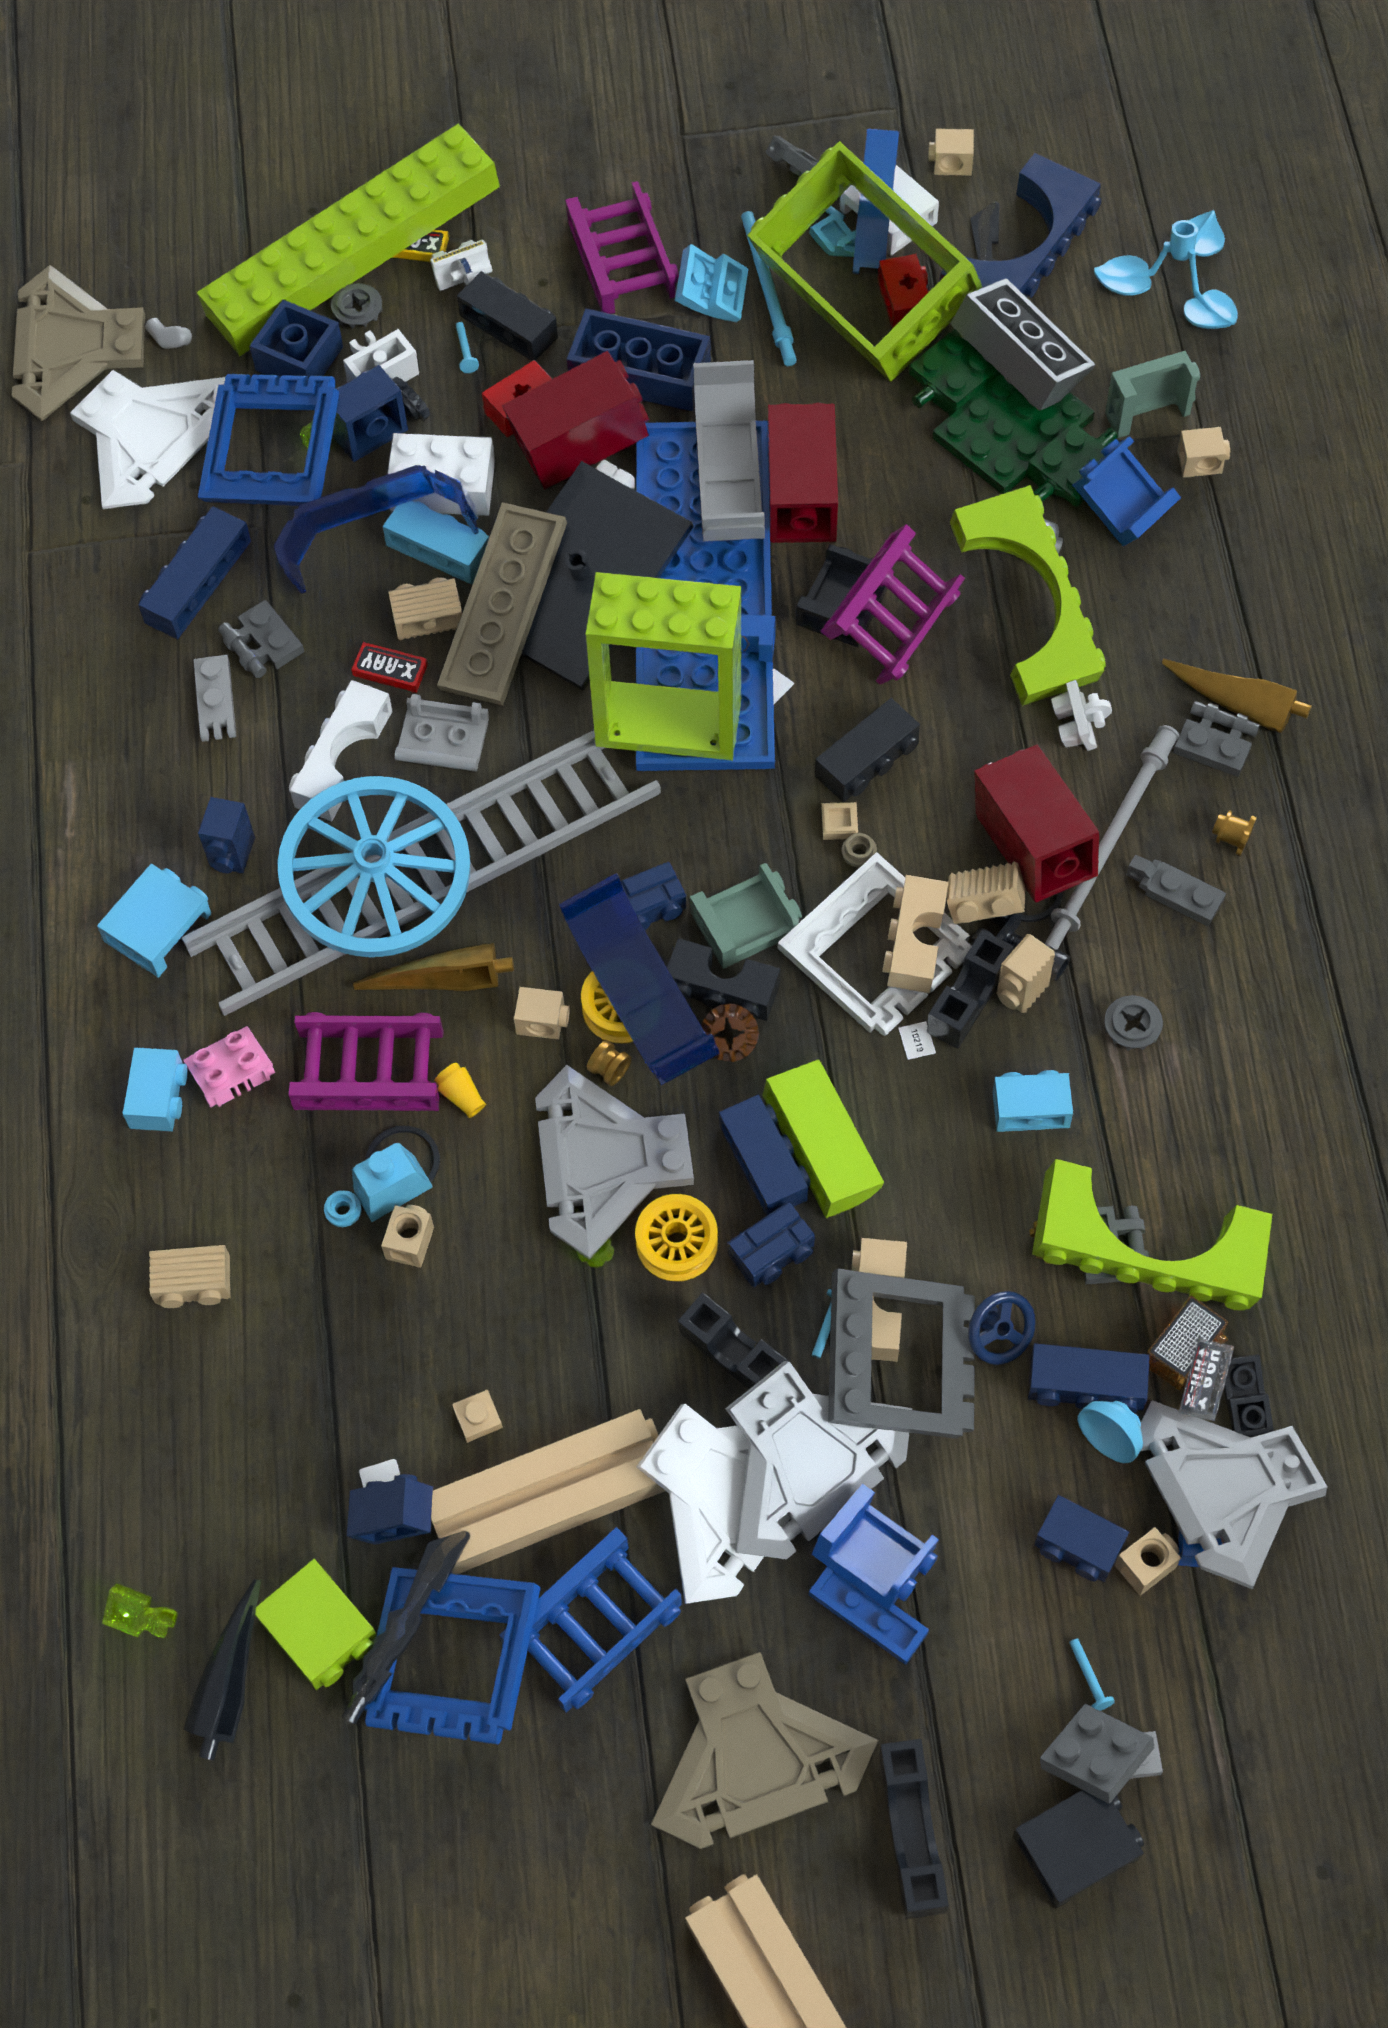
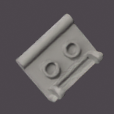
M412 694L411 698H407V713L399 745L395 750V760L477 772L489 722L488 709L482 708L480 703L473 702L472 707L421 700L420 695Z

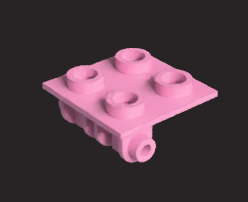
M248 1026L230 1033L220 1041L196 1051L193 1055L183 1060L203 1091L210 1107L216 1104L220 1107L222 1104L234 1099L230 1090L232 1087L237 1096H241L237 1086L240 1083H243L246 1090L250 1091L251 1088L247 1079L250 1080L253 1087H256L265 1081L271 1080L270 1076L275 1073L272 1062Z

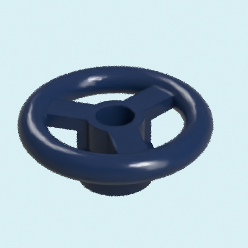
M1011 1291L998 1292L983 1300L974 1311L968 1329L969 1343L976 1356L982 1361L994 1365L1006 1364L1018 1358L1028 1348L1035 1332L1036 1319L1031 1304L1022 1295ZM1012 1304L1018 1306L1024 1316L1022 1335L1013 1329V1323L1010 1320ZM995 1339H1008L1015 1344L1011 1349L1002 1353H992L984 1348L985 1345Z

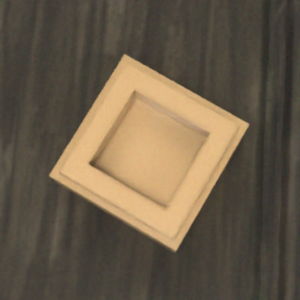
M857 802L822 803L823 840L847 839L851 835L858 833Z

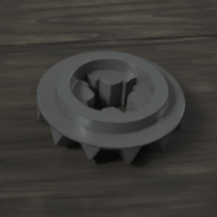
M351 284L337 291L331 302L333 317H336L341 325L349 324L352 329L360 324L367 327L369 321H377L378 314L383 312L382 298L379 292L366 284ZM353 300L362 307L360 312L353 308Z
M1134 995L1124 996L1115 1000L1108 1007L1104 1018L1105 1033L1110 1035L1114 1045L1120 1044L1125 1046L1127 1051L1132 1048L1144 1050L1151 1043H1155L1163 1027L1162 1015L1156 1005L1146 998ZM1142 1015L1139 1023L1140 1030L1134 1027L1126 1032V1018L1133 1021Z

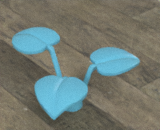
M1214 210L1188 221L1181 220L1175 222L1172 226L1170 242H1164L1163 250L1150 269H1148V264L1143 259L1131 255L1113 258L1104 265L1094 268L1095 276L1107 289L1120 295L1132 296L1144 293L1151 288L1150 276L1156 274L1168 252L1176 260L1184 261L1189 259L1193 295L1195 298L1185 303V318L1192 325L1205 329L1225 328L1234 325L1237 321L1238 313L1236 306L1228 295L1218 290H1209L1202 295L1198 287L1195 256L1205 257L1216 254L1222 250L1225 242L1224 233L1218 224Z

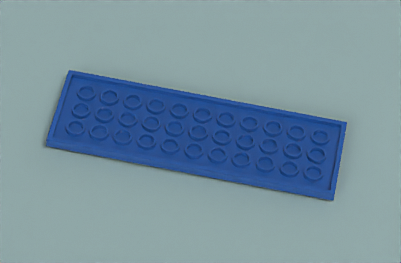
M756 421L762 512L765 515V538L703 541L696 422L645 423L649 436L637 442L636 491L688 519L694 526L660 578L741 586V614L772 616L768 421ZM636 647V684L718 692V655ZM741 652V707L733 760L636 751V771L775 769L773 662L759 661V653Z

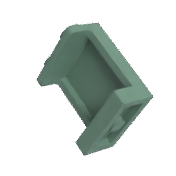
M1182 351L1112 372L1105 415L1113 430L1117 432L1118 438L1130 435L1133 416L1176 404L1183 417L1190 415L1192 404L1196 399L1197 381L1200 380L1197 364L1191 362L1186 351Z
M767 863L759 866V874L712 897L706 898L703 891L690 896L691 915L723 969L777 944L799 924V919L802 918L801 911L795 900H788L785 895V886L781 876L777 871L772 872Z

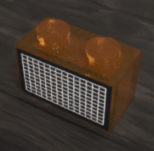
M1191 1295L1146 1354L1149 1355V1369L1181 1391L1185 1384L1190 1381L1199 1344L1204 1342L1220 1346L1222 1349L1228 1340L1224 1332L1229 1322Z

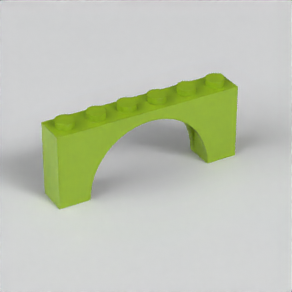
M1031 485L955 509L950 520V525L961 552L976 549H992L1015 555L1030 564L1042 576L1051 592L1055 607V624L1052 636L1040 651L1032 657L1017 663L1010 674L1022 706L1068 691L1066 683L1074 680L1077 681L1078 687L1096 682L1104 672L1106 665L1101 649H1096L1092 640V625L1087 617H1083L1080 610L1081 600L1079 593L1075 587H1071L1067 578V563L1063 556L1058 555L1055 548V533L1050 525H1046L1043 518L1044 508L1042 501L1038 495H1034Z
M1055 1159L1045 1172L1032 1255L1043 1257V1260L1050 1264L1062 1265L1068 1263L1079 1266L1080 1270L1090 1274L1103 1272L1115 1275L1119 1281L1126 1283H1136L1139 1281L1151 1284L1155 1290L1161 1292L1178 1291L1189 1294L1190 1298L1192 1297L1197 1301L1214 1300L1225 1303L1227 1308L1232 1310L1250 1309L1262 1298L1272 1214L1236 1205L1224 1217L1220 1234L1209 1251L1187 1260L1163 1261L1135 1252L1122 1243L1109 1230L1101 1218L1094 1201L1091 1182L1092 1168Z

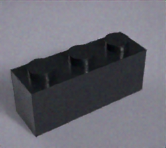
M482 271L457 295L460 317L531 361H536L558 338L556 317L550 310L537 306L524 294L516 293L505 286L500 279L492 278Z
M890 698L815 759V777L843 803L852 795H860L874 777L886 774L896 759L903 754H910L917 747L920 723Z

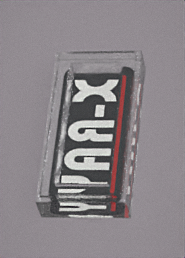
M1198 1338L1179 1413L1215 1421L1234 1346Z

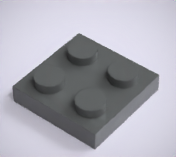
M1084 1704L1040 1757L1041 1769L1110 1804L1154 1749V1739L1152 1736Z

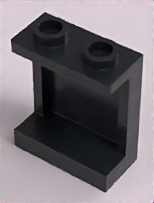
M830 544L826 550L825 563L807 597L801 596L796 606V625L824 635L821 630L872 559L856 554L848 548ZM884 585L882 587L878 586L874 592L879 603H881L888 589ZM861 610L856 618L859 620L858 624L867 631L874 616L867 610ZM841 634L834 638L857 648L860 645L849 634L847 636Z
M1081 1790L1015 1829L1013 1837L1055 1909L1066 1904L1073 1896L1124 1866L1140 1860L1144 1852L1141 1847L1144 1846V1841L1137 1828L1132 1823L1127 1825L1119 1813L1122 1805L1117 1795L1109 1804Z

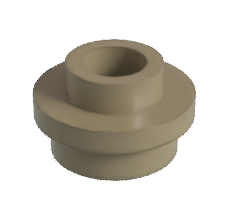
M864 833L851 835L842 845L843 859L853 867H861L877 852L874 840ZM861 849L865 854L858 855L853 853V851Z

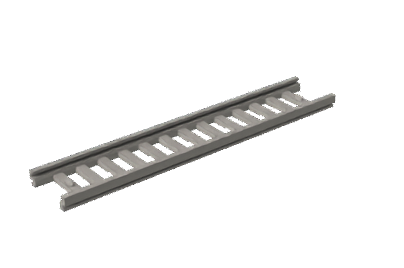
M593 730L446 804L459 822L467 819L493 861L492 864L478 871L474 869L470 862V879L467 892L661 793L659 783L655 780L629 793L601 750L605 748L596 747ZM585 758L589 759L615 799L614 802L600 809L571 766ZM555 773H558L585 815L570 824L567 823L541 780ZM525 788L529 790L555 831L539 840L510 797ZM497 803L524 846L508 856L480 811ZM428 813L392 831L387 843L436 818ZM445 829L435 833L450 859L455 860L453 845ZM418 842L402 849L406 851L407 855L427 857ZM370 855L365 861L374 863L379 861L381 857L379 855ZM350 866L316 869L294 880L300 899L303 901L314 896ZM416 868L431 892L430 896L442 904L451 885L445 887L435 870ZM358 877L346 885L352 898L357 887ZM385 878L388 890L400 908V911L395 913L399 927L429 912L418 901L414 903L410 895L390 878ZM281 887L182 937L191 957L217 944L242 988V991L219 1002L220 1010L224 1016L345 955V953L329 947L319 951L312 937L301 928L288 910ZM367 893L361 913L369 926L354 933L353 937L378 938L388 933L389 929L386 919H382ZM329 899L318 909L329 928L341 933L344 922ZM279 912L306 957L287 967L262 921ZM246 929H249L274 972V975L258 983H255L230 937Z

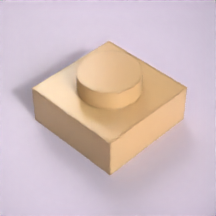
M488 1390L452 1404L467 1443L503 1428Z

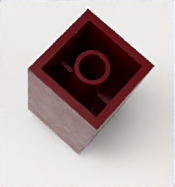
M608 351L502 405L516 442L544 490L572 476L581 461L591 466L649 436L645 425L649 418L643 405L639 403L643 401L641 394L634 382L629 384L626 380L629 377L620 360L615 362Z
M781 403L778 405H768L770 543L837 542L838 483L835 404Z
M1038 744L1025 750H1018L1013 755L994 763L985 764L981 768L974 770L976 816L1006 861L1011 865L1013 862L1019 864L1025 889L1035 903L1098 876L1099 831Z

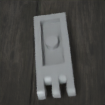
M228 655L194 659L201 741H209L208 729H214L215 740L223 739L222 727H227L229 738L236 737Z

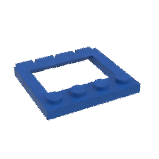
M227 374L224 384H218L198 498L204 502L319 507L340 394L335 389L334 377L310 376L308 379L307 376L282 375L279 378L278 375H252L251 377L249 374ZM235 409L315 410L304 473L224 471Z
M392 1567L377 1636L385 1632L388 1612L404 1608L417 1570ZM425 1572L408 1609L399 1618L394 1620L390 1635L382 1650L371 1659L370 1675L367 1677L363 1697L371 1677L385 1652L403 1635L407 1613L413 1610L420 1596L438 1572ZM450 1574L440 1593L434 1589L432 1590L420 1613L507 1624L491 1703L390 1690L396 1660L389 1670L392 1675L375 1700L364 1708L367 1711L365 1718L366 1726L394 1730L397 1726L399 1731L430 1735L433 1730L435 1736L466 1740L469 1735L471 1741L499 1744L502 1739L503 1730L511 1731L540 1587L535 1583Z

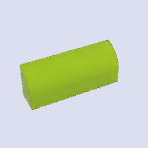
M820 1060L802 1065L766 1080L762 1096L766 1103L772 1106L778 1119L777 1125L782 1134L788 1136L795 1154L793 1156L799 1166L802 1165L805 1168L811 1182L809 1187L825 1218L863 1203L883 1186L884 1181Z

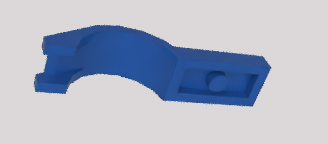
M867 129L864 164L893 190L899 131ZM861 193L857 216L853 274H859L860 267L878 268L879 270V261L885 260L887 254L889 219Z

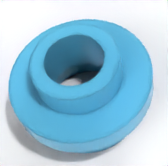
M349 1191L333 1193L328 1197L324 1205V1213L327 1220L337 1227H347L354 1224L359 1219L362 1211L360 1200L354 1193ZM341 1206H348L350 1208L348 1213L343 1215L338 1214L337 1210Z

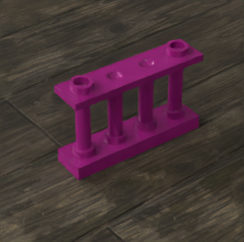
M638 181L632 182L633 199L588 211L587 208H581L578 197L565 200L567 222L601 312L608 314L615 313L614 300L618 299L619 295L664 283L669 298L676 296L675 284L678 283V269L675 263L670 264L650 214L652 208L647 192L642 193ZM633 212L637 213L640 221L639 224L601 234L591 233L589 229L591 223ZM641 236H646L650 246L606 258L605 255L600 256L598 252L600 247ZM655 259L659 269L657 272L615 282L614 279L609 281L607 276L611 270Z
M907 524L889 535L821 630L830 640L841 634L845 636L849 634L885 667L875 680L880 685L891 679L897 681L904 675L909 668L906 662L944 608L949 607L959 597L961 592L958 588L965 580L959 574L944 582L910 551L912 547L909 543L916 533ZM896 561H902L937 593L928 606L893 575L894 571L891 568ZM884 585L919 617L911 631L876 600L877 595L874 592L878 586L882 587ZM861 610L870 612L902 641L894 655L889 653L858 624L859 620L856 617Z
M311 1012L305 1016H295V1025L299 1037H307L304 1079L300 1082H290L289 1098L294 1110L439 1111L440 1097L436 1083L428 1081L430 1038H443L440 1016H433L429 1013H417L414 1016H326L318 1012ZM322 1038H343L341 1076L337 1082H321L319 1080ZM358 1038H379L377 1079L373 1082H357L355 1080ZM394 1038H415L413 1080L409 1083L393 1082L391 1080Z

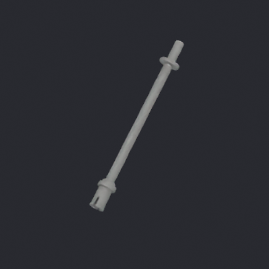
M1168 725L1159 726L1150 746L1144 748L1140 758L1143 766L1099 844L1098 875L1155 771L1165 769L1168 764L1167 756L1179 738V733ZM1097 877L1078 884L1064 909L1056 908L1052 911L1051 920L1055 923V926L1045 942V945L1055 951L1059 948L1067 931L1075 932L1079 930L1081 921L1076 915Z

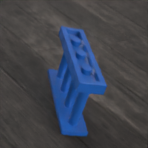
M617 1527L548 1589L537 1602L527 1651L565 1691L558 1698L560 1707L565 1713L573 1706L575 1709H579L586 1704L593 1696L594 1692L591 1689L660 1624L664 1627L668 1626L681 1612L679 1608L682 1605L681 1594L676 1589L664 1598L626 1559L627 1553L625 1551L629 1549L627 1537ZM607 1568L610 1571L615 1569L653 1609L639 1624L635 1625L597 1585L599 1582L597 1577ZM578 1595L581 1597L586 1596L624 1636L608 1653L600 1647L568 1612L569 1607L567 1605ZM550 1622L552 1625L557 1623L595 1664L578 1681L539 1640L540 1634L538 1632L547 1623ZM506 1629L499 1635L502 1644L504 1642Z

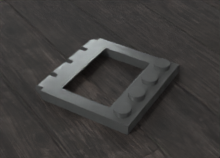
M845 1269L833 1271L828 1423L955 1439L963 1436V1432H973L974 1403L963 1402V1398H974L975 1367L963 1364V1361L975 1360V1353L970 1346L968 1338L969 1328L964 1327V1324H970L971 1317L975 1311V1296L964 1294L963 1286ZM873 1297L943 1306L942 1414L871 1405Z

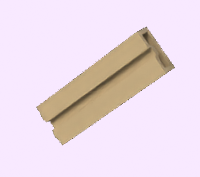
M638 1409L433 1490L431 1520L437 1536L440 1539L453 1534L441 1545L445 1557L464 1539L466 1531L471 1535L451 1573H462L666 1491L637 1468V1465L658 1437L653 1420L651 1418L645 1420L641 1409Z
M745 1874L741 1875L724 1887L728 1893L717 1901H712L711 1897L708 1896L689 1908L691 1915L685 1918L686 1925L745 2028H846L757 1874L750 1879Z

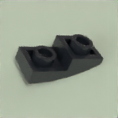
M1258 1354L1219 1359L1223 1389L1233 1431L1245 1436L1261 1435L1274 1431L1269 1395L1265 1393L1260 1356Z

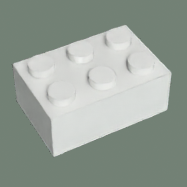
M393 433L386 484L390 511H394L404 497L413 502H422L429 509L441 514L489 516L495 467L492 438Z

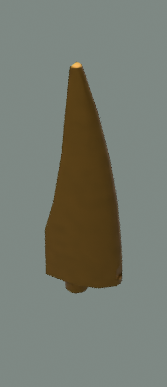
M1167 659L1162 661L1166 668L1205 697L1231 712L1246 715L1248 720L1278 733L1283 732L1291 713L1306 719L1310 713L1311 705L1296 700L1297 690L1264 679L1242 678L1203 670Z
M494 943L461 948L410 961L354 982L353 986L355 990L438 989L469 991L498 987V973L514 971V963L512 957L496 959Z

